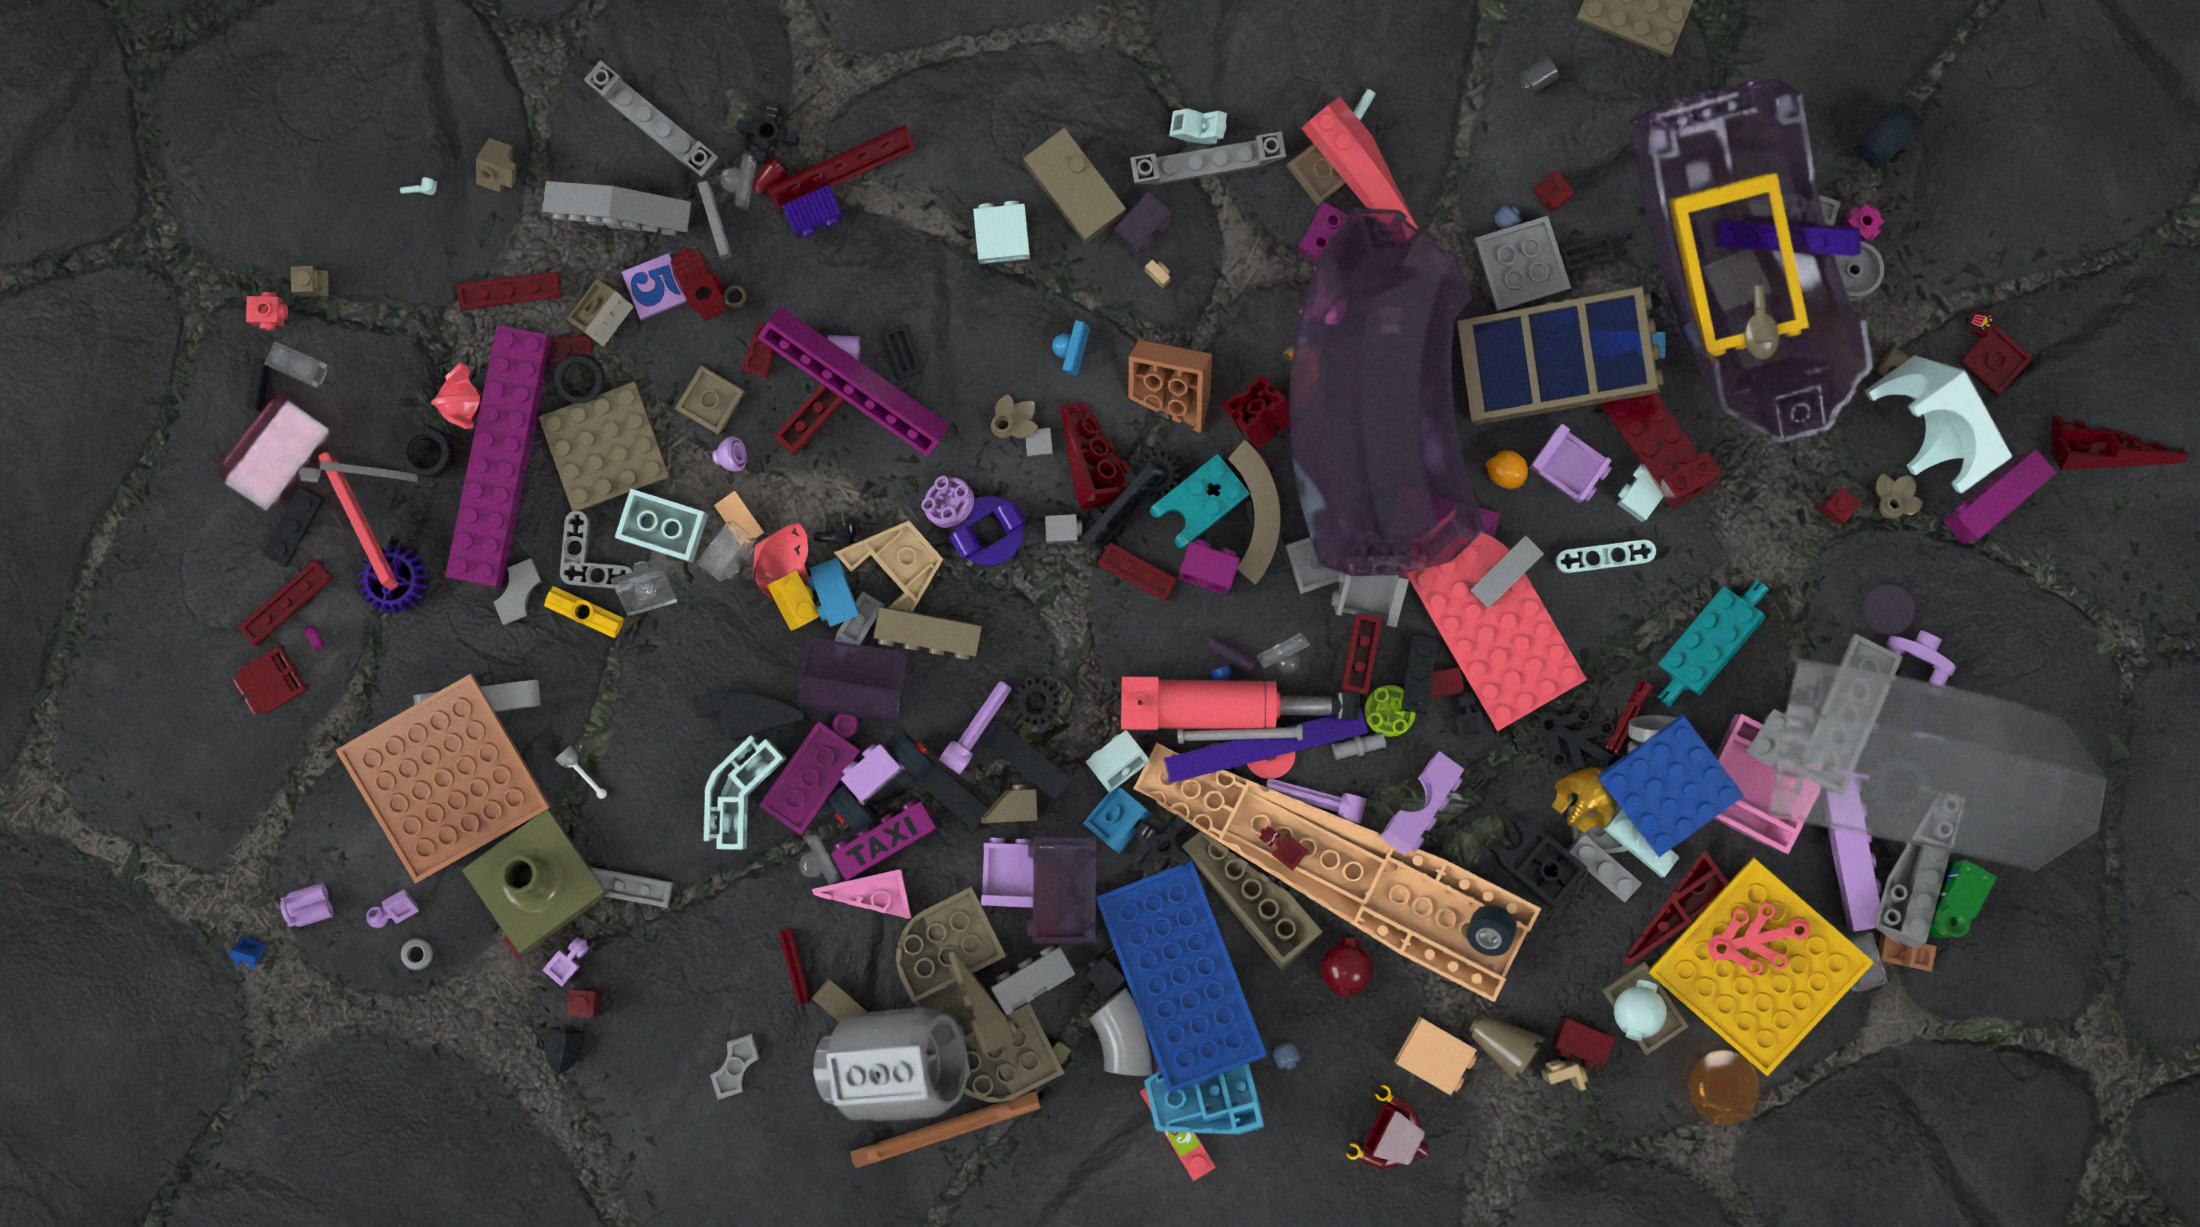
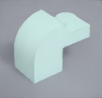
M1188 108L1173 111L1169 136L1188 142L1217 144V139H1223L1226 131L1227 113L1221 111L1201 113Z

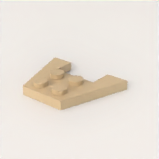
M909 520L834 552L851 572L871 555L904 592L888 608L910 612L914 611L943 560Z

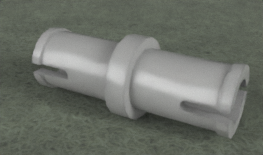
M1382 732L1362 738L1355 736L1354 740L1332 744L1336 760L1357 754L1360 757L1364 756L1365 752L1386 748V741Z

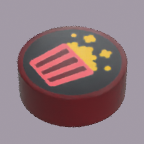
M1987 310L1976 311L1970 316L1968 321L1971 332L1979 337L1990 335L1996 328L1995 317Z

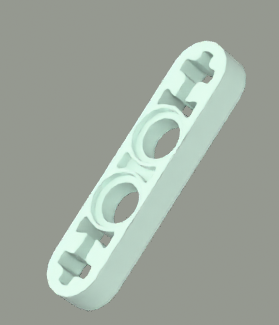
M1637 540L1568 549L1556 556L1555 565L1562 573H1575L1644 564L1654 559L1656 548L1649 540ZM1631 545V551L1641 549V545H1644L1645 549L1650 550V553L1646 555V559H1643L1641 554L1633 555L1634 561H1630L1631 552L1628 546ZM1614 548H1621L1624 551L1625 558L1622 562H1616L1612 559L1611 552ZM1589 551H1595L1599 554L1600 561L1595 566L1588 564L1586 561V555ZM1577 552H1581L1580 561L1583 568H1579L1580 562L1571 564L1570 569H1567L1565 564H1561V560L1565 558V555H1568L1569 559L1579 557Z

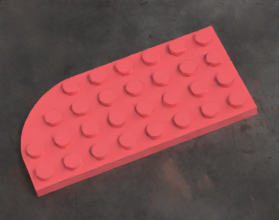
M1465 528L1436 530L1420 537L1393 554L1403 571L1407 572L1411 585L1496 731L1501 730L1586 681L1585 675L1525 573L1489 608L1470 591L1510 550L1495 538L1476 530Z

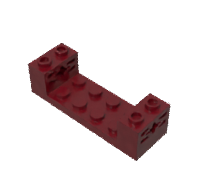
M1635 348L1630 349L1595 371L1598 392L1647 384L1645 364ZM1657 393L1599 403L1674 511L1719 483L1722 473L1707 451L1701 455Z

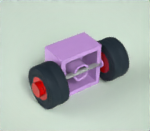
M902 733L889 745L892 753L883 744L878 746L872 744L862 753L865 757L859 763L853 761L842 771L845 775L841 780L847 787L842 786L828 801L836 811L834 815L844 826L847 824L856 833L863 831L874 820L871 813L864 806V802L870 799L902 769L906 768L918 780L933 769L934 765L926 755L927 749L919 741L914 742L906 733Z

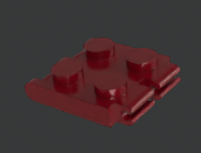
M283 644L237 671L239 676L232 680L241 696L250 692L251 696L244 699L253 715L259 713L267 715L309 689L307 684L303 685L296 673L297 667L295 664L292 665L284 652L285 647Z

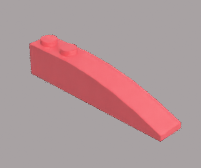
M1339 96L1310 119L1301 129L1394 242L1400 246L1417 232L1418 228L1373 136Z

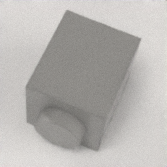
M1076 514L1045 516L1047 544L1078 542L1077 536H1082V520L1077 521Z

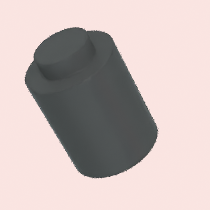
M1545 57L1522 71L1518 83L1525 93L1529 92L1534 95L1559 79V73L1554 63L1548 57Z

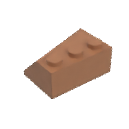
M1138 340L1129 355L1128 398L1155 412L1161 410L1173 416L1172 420L1178 423L1183 421L1194 426L1193 430L1201 434L1211 397L1212 354Z

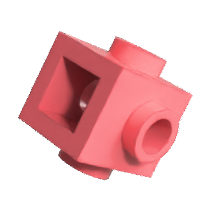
M262 292L261 296H247L246 322L253 326H260L262 330H276V326H284V319L288 317V306L283 299L277 297L276 293Z

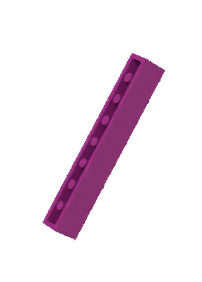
M781 306L777 308L757 337V339L927 457L950 425Z

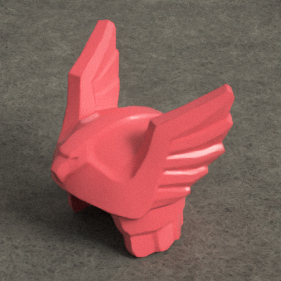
M461 362L445 376L446 382L441 387L438 395L431 401V404L438 408L440 414L448 422L465 429H471L474 426L473 422L478 419L483 394L470 383V370L467 365Z

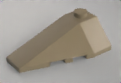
M955 950L949 951L948 955L958 984L964 991L963 999L969 1012H972L973 1015L971 1022L983 1055L1015 1040L1014 1034L1018 1033L1013 1019L1008 1020L1005 1012Z

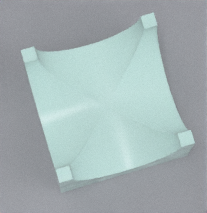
M1914 355L1865 390L1868 398L1873 401L1886 395H1907L1915 400L1908 406L1912 414L1915 416L1924 414L1926 434L1923 445L1915 458L1907 464L1908 469L1914 475L1937 463L1955 458H1964L1962 470L1952 482L1954 489L1962 493L2012 457L1968 375L1963 370Z

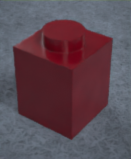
M1844 487L1835 489L1818 509L1834 524L1840 525L1845 523L1862 503Z
M579 987L569 989L566 1016L586 1018L598 1016L601 990Z

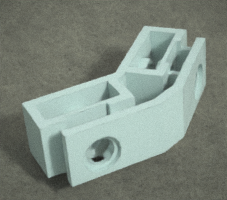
M750 735L710 775L705 787L704 841H711L713 838H717V849H747L748 795L786 759L769 739H765L759 745L756 742L758 739L754 735ZM755 748L756 752L744 764L740 765L739 762L745 757L744 755ZM733 765L735 769L728 774L729 777L722 790L721 797H718V807H714L715 788L722 773ZM717 811H720V834H717V825H715Z

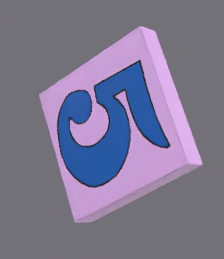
M669 253L622 271L641 320L687 302L673 276L670 262L672 258Z

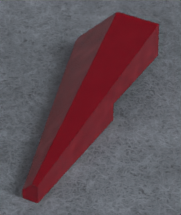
M2055 415L2052 419L2051 454L2061 470L2184 463L2188 457L2185 449H2180L2179 451L2164 449V444L2159 442L2149 445L2142 443L2140 437L2104 427L2100 430L2085 427V422L2077 421L2075 424L2062 421V416Z

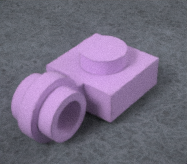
M404 889L382 901L383 908H371L367 912L366 917L367 923L371 927L381 928L386 925L388 919L392 918L397 924L419 912L417 903Z
M577 937L568 947V950L571 951L569 955L562 949L559 950L543 971L560 986H565L580 968V965L573 959L575 957L580 959L590 948L587 945V941L584 938L580 939Z

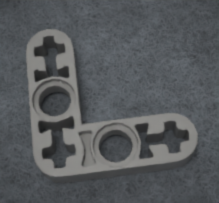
M581 511L570 512L566 516L560 565L561 579L565 583L575 586L622 590L631 588L636 581V575L631 568L619 565L586 563L590 519ZM577 516L584 521V524L578 527V534H583V538L577 536L569 537L570 532L575 534L576 527L571 524V521L576 520ZM573 541H579L582 545V550L577 555H571L568 551V546ZM573 566H575L574 569L578 572H585L584 567H588L585 574L587 582H583L584 577L574 576L571 581L570 576H567L566 572L571 571ZM597 568L602 569L605 573V578L600 583H595L591 578L593 570ZM610 569H613V575H622L623 571H626L625 573L630 576V580L625 581L624 585H621L620 580L611 579L612 584H608L611 577Z

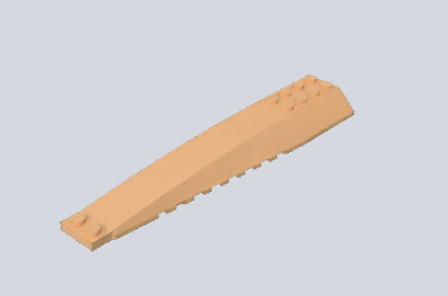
M1156 743L1149 757L1150 762L1145 765L1133 789L1155 799L1157 804L1173 814L1179 815L1186 822L1399 954L1495 1002L1506 980L1505 976L1527 932H1530L1541 908L1444 859L1422 850H1410L1404 856L1379 838L1381 834L1228 771L1221 770L1169 783L1163 758L1178 755V753ZM1267 826H1270L1280 834L1278 840L1281 842L1288 834L1309 850L1293 871L1272 855L1278 847L1277 845L1273 844L1270 847L1259 839L1260 831L1263 828L1266 829ZM1486 905L1499 906L1506 909L1514 917L1517 931L1512 945L1506 953L1499 956H1486L1477 952L1469 944L1466 931L1473 913L1479 907Z

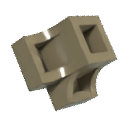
M488 138L476 158V184L500 192L504 186L512 188L516 182L513 146Z

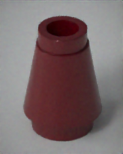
M773 157L770 161L767 160L751 186L760 195H763L767 192V186L785 179L784 175L788 170Z

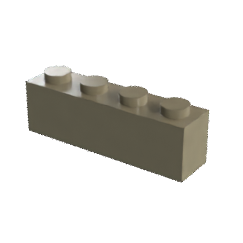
M879 606L873 637L877 638L878 643L893 646L894 642L904 643L903 648L918 651L919 646L929 648V653L944 655V651L955 653L954 657L969 660L970 656L976 657L982 626L976 623Z

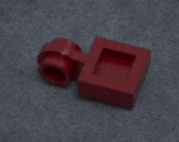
M1270 826L1260 831L1259 839L1270 847L1273 844L1277 845L1278 847L1272 855L1292 871L1309 851L1288 834L1282 842L1279 841L1280 834Z

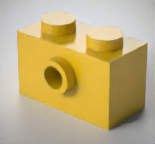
M797 570L767 585L791 631L820 617L819 611L812 600L814 599L813 593L807 585H804Z

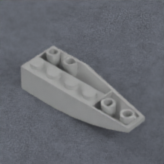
M1939 790L1889 874L1874 927L1891 940L1914 948H1918L1926 943L1965 798Z

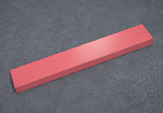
M327 452L318 456L321 462L338 463L337 459ZM325 470L381 584L389 590L398 587V582L344 473Z

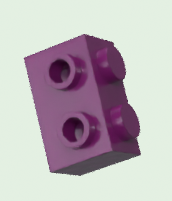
M1323 202L1299 245L1298 252L1322 265L1327 259L1332 261L1339 249L1335 244L1339 237L1345 238L1351 227L1347 223L1350 216Z

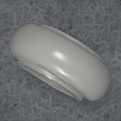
M413 938L403 945L401 960L409 969L421 970L432 961L433 949L426 940ZM416 946L420 947L424 954L423 959L419 962L412 960L410 956L411 949Z

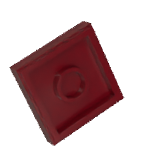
M1996 325L1995 330L1990 335L1981 337L1958 363L1995 396H1999L2033 357Z

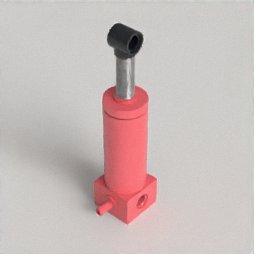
M1122 677L1121 730H1158V728H1276V718H1279L1281 713L1282 715L1313 714L1316 716L1326 714L1334 719H1359L1360 693H1334L1330 697H1282L1277 692L1276 681L1158 679V677Z

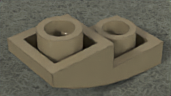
M830 979L812 997L819 1006L838 1022L848 1016L868 1013Z

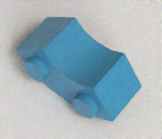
M837 557L811 567V576L807 577L811 590L816 591L821 606L817 608L822 621L827 620L831 627L859 616L858 607L839 558Z

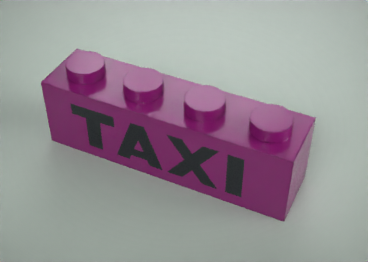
M912 800L901 807L903 812L895 817L893 813H890L879 819L881 825L871 829L869 825L860 833H856L858 835L857 839L851 842L845 839L834 846L836 851L831 853L845 880L851 879L937 829L922 801L916 803L915 800Z

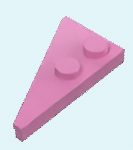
M901 869L812 889L814 895L906 919L912 918Z

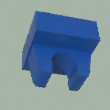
M241 936L232 947L230 958L234 959L235 965L239 966L242 962L248 963L249 969L253 970L265 952L266 943Z

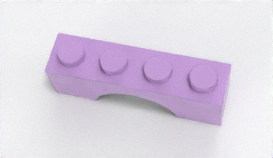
M1440 751L1436 753L1418 778L1424 787L1426 795L1423 809L1417 812L1400 810L1392 817L1379 838L1404 856L1410 850L1416 851L1424 840L1421 837L1424 830L1429 831L1435 824L1437 819L1434 815L1437 810L1441 812L1448 804L1450 799L1447 795L1449 792H1454L1461 784L1463 779L1460 778V775L1464 768Z

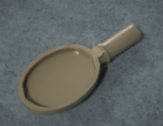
M1760 284L1753 285L1755 314L1751 316L1746 324L1744 339L1751 355L1759 359H1767L1777 349L1779 332L1774 319L1766 314L1764 285Z

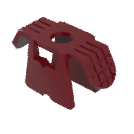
M699 247L696 248L698 254L691 248H683L676 252L673 260L670 261L673 276L688 305L695 313L699 312L704 322H706L710 318L712 319L716 315H720L721 312L728 311L722 301L725 299L719 276ZM703 286L709 287L711 293L707 298L699 299L695 296L698 288Z

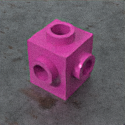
M1865 204L1861 208L1855 206L1845 215L1847 221L1842 227L1860 228V241L1863 242L1867 239L1871 242L1881 232L1878 227L1884 221L1880 218L1881 213L1875 207H1869Z

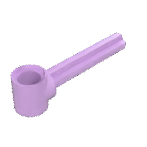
M1002 681L998 682L958 742H950L939 758V761L959 775L963 772L973 757L970 750L1012 691L1009 685Z
M1272 778L1267 780L1265 786L1306 804L1338 812V817L1361 824L1367 798L1344 793L1342 797Z

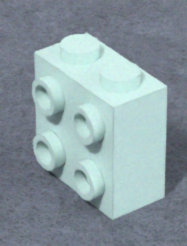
M1019 201L1004 202V206L994 207V204L986 203L980 204L979 208L973 209L979 264L1030 259L1024 204H1019Z

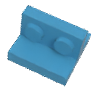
M1118 786L1111 793H1107L1083 824L1113 850L1120 853L1138 832L1135 830L1134 825L1139 819L1146 822L1152 813Z

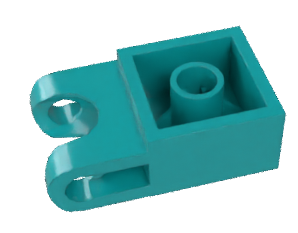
M1217 454L1155 503L1149 512L1154 518H1161L1169 512H1178L1184 517L1186 522L1185 528L1175 539V545L1179 549H1183L1189 542L1195 540L1248 498L1250 493ZM1208 486H1217L1220 495L1217 497L1214 494L1209 496L1207 494L1209 491Z

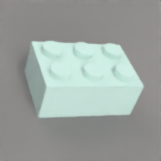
M630 489L615 538L693 563L708 514L688 506Z

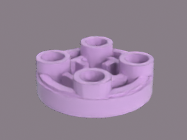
M940 476L927 492L921 507L925 511L926 516L935 525L945 528L953 527L963 522L971 513L974 505V495L971 488L963 480Z

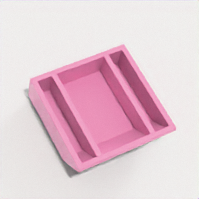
M1735 714L1714 756L1743 793L1744 797L1713 819L1762 844L1789 854L1822 787L1793 773L1805 747L1802 744L1799 747H1795L1791 754L1790 763L1785 769H1781L1779 774L1767 765L1750 757L1746 751L1763 724L1743 714Z

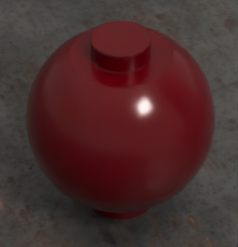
M1341 938L1340 945L1331 948L1322 961L1321 973L1323 980L1332 991L1337 992L1336 995L1339 997L1351 998L1352 994L1363 991L1372 979L1373 964L1371 958L1365 950L1360 948L1361 941L1358 939Z

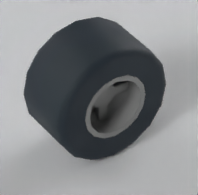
M1495 905L1482 906L1472 915L1466 931L1467 940L1477 952L1486 956H1499L1510 949L1517 931V924L1512 914L1506 909Z

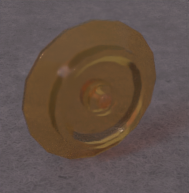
M1720 1050L1710 1052L1698 1060L1690 1074L1688 1091L1690 1102L1698 1115L1709 1123L1727 1126L1737 1124L1750 1115L1757 1104L1760 1086L1758 1074L1749 1060L1739 1053Z

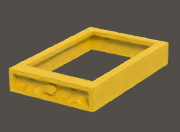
M1767 173L1668 199L1701 352L1710 353V356L1722 355L1726 353L1725 349L1735 347V350L1747 347L1744 333L1715 340L1689 212L1768 192L1795 320L1776 324L1779 335L1785 334L1786 337L1801 334V329L1809 327L1777 173Z

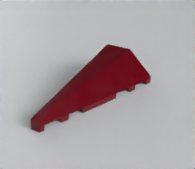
M1705 850L1700 854L1623 958L1628 966L1692 923V920L1698 917L1729 884Z

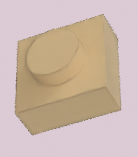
M1151 260L1145 266V272L1162 289L1170 282V276L1168 275L1170 271L1163 263L1158 262L1156 264Z

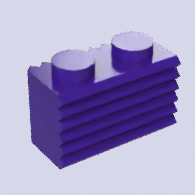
M830 185L783 205L797 237L801 235L802 238L810 237L817 232V228L824 225L826 228L835 226L840 222L839 218L843 217Z

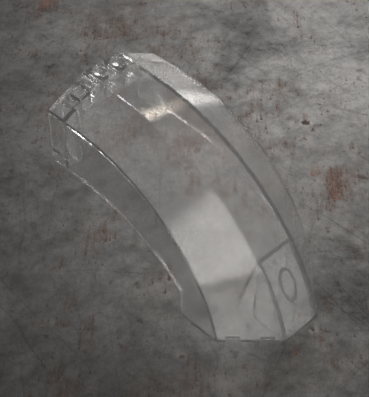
M1798 659L1778 757L1769 816L1774 819L1883 839L1979 859L1983 862L2036 871L2098 831L2107 778L2065 721L2056 715L2018 703L1956 688Z

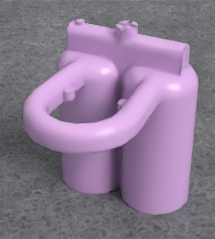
M323 882L287 894V897L281 898V912L289 927L294 925L302 927L333 917V908L328 900V891Z

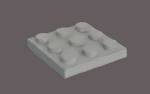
M1548 216L1474 239L1496 312L1571 289Z

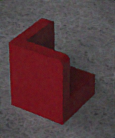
M1556 169L1533 188V192L1550 213L1564 204L1575 193Z

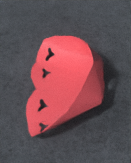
M795 523L785 526L758 542L754 547L753 577L756 579L757 585L773 601L775 600L767 585L796 570L801 575L804 585L810 588L807 579L809 575L804 566L808 556V542L806 532L801 524ZM794 528H796V533H798L799 536L791 533L794 530ZM798 545H800V548L798 549L800 552L799 555L797 554L796 550H794V548L798 547Z

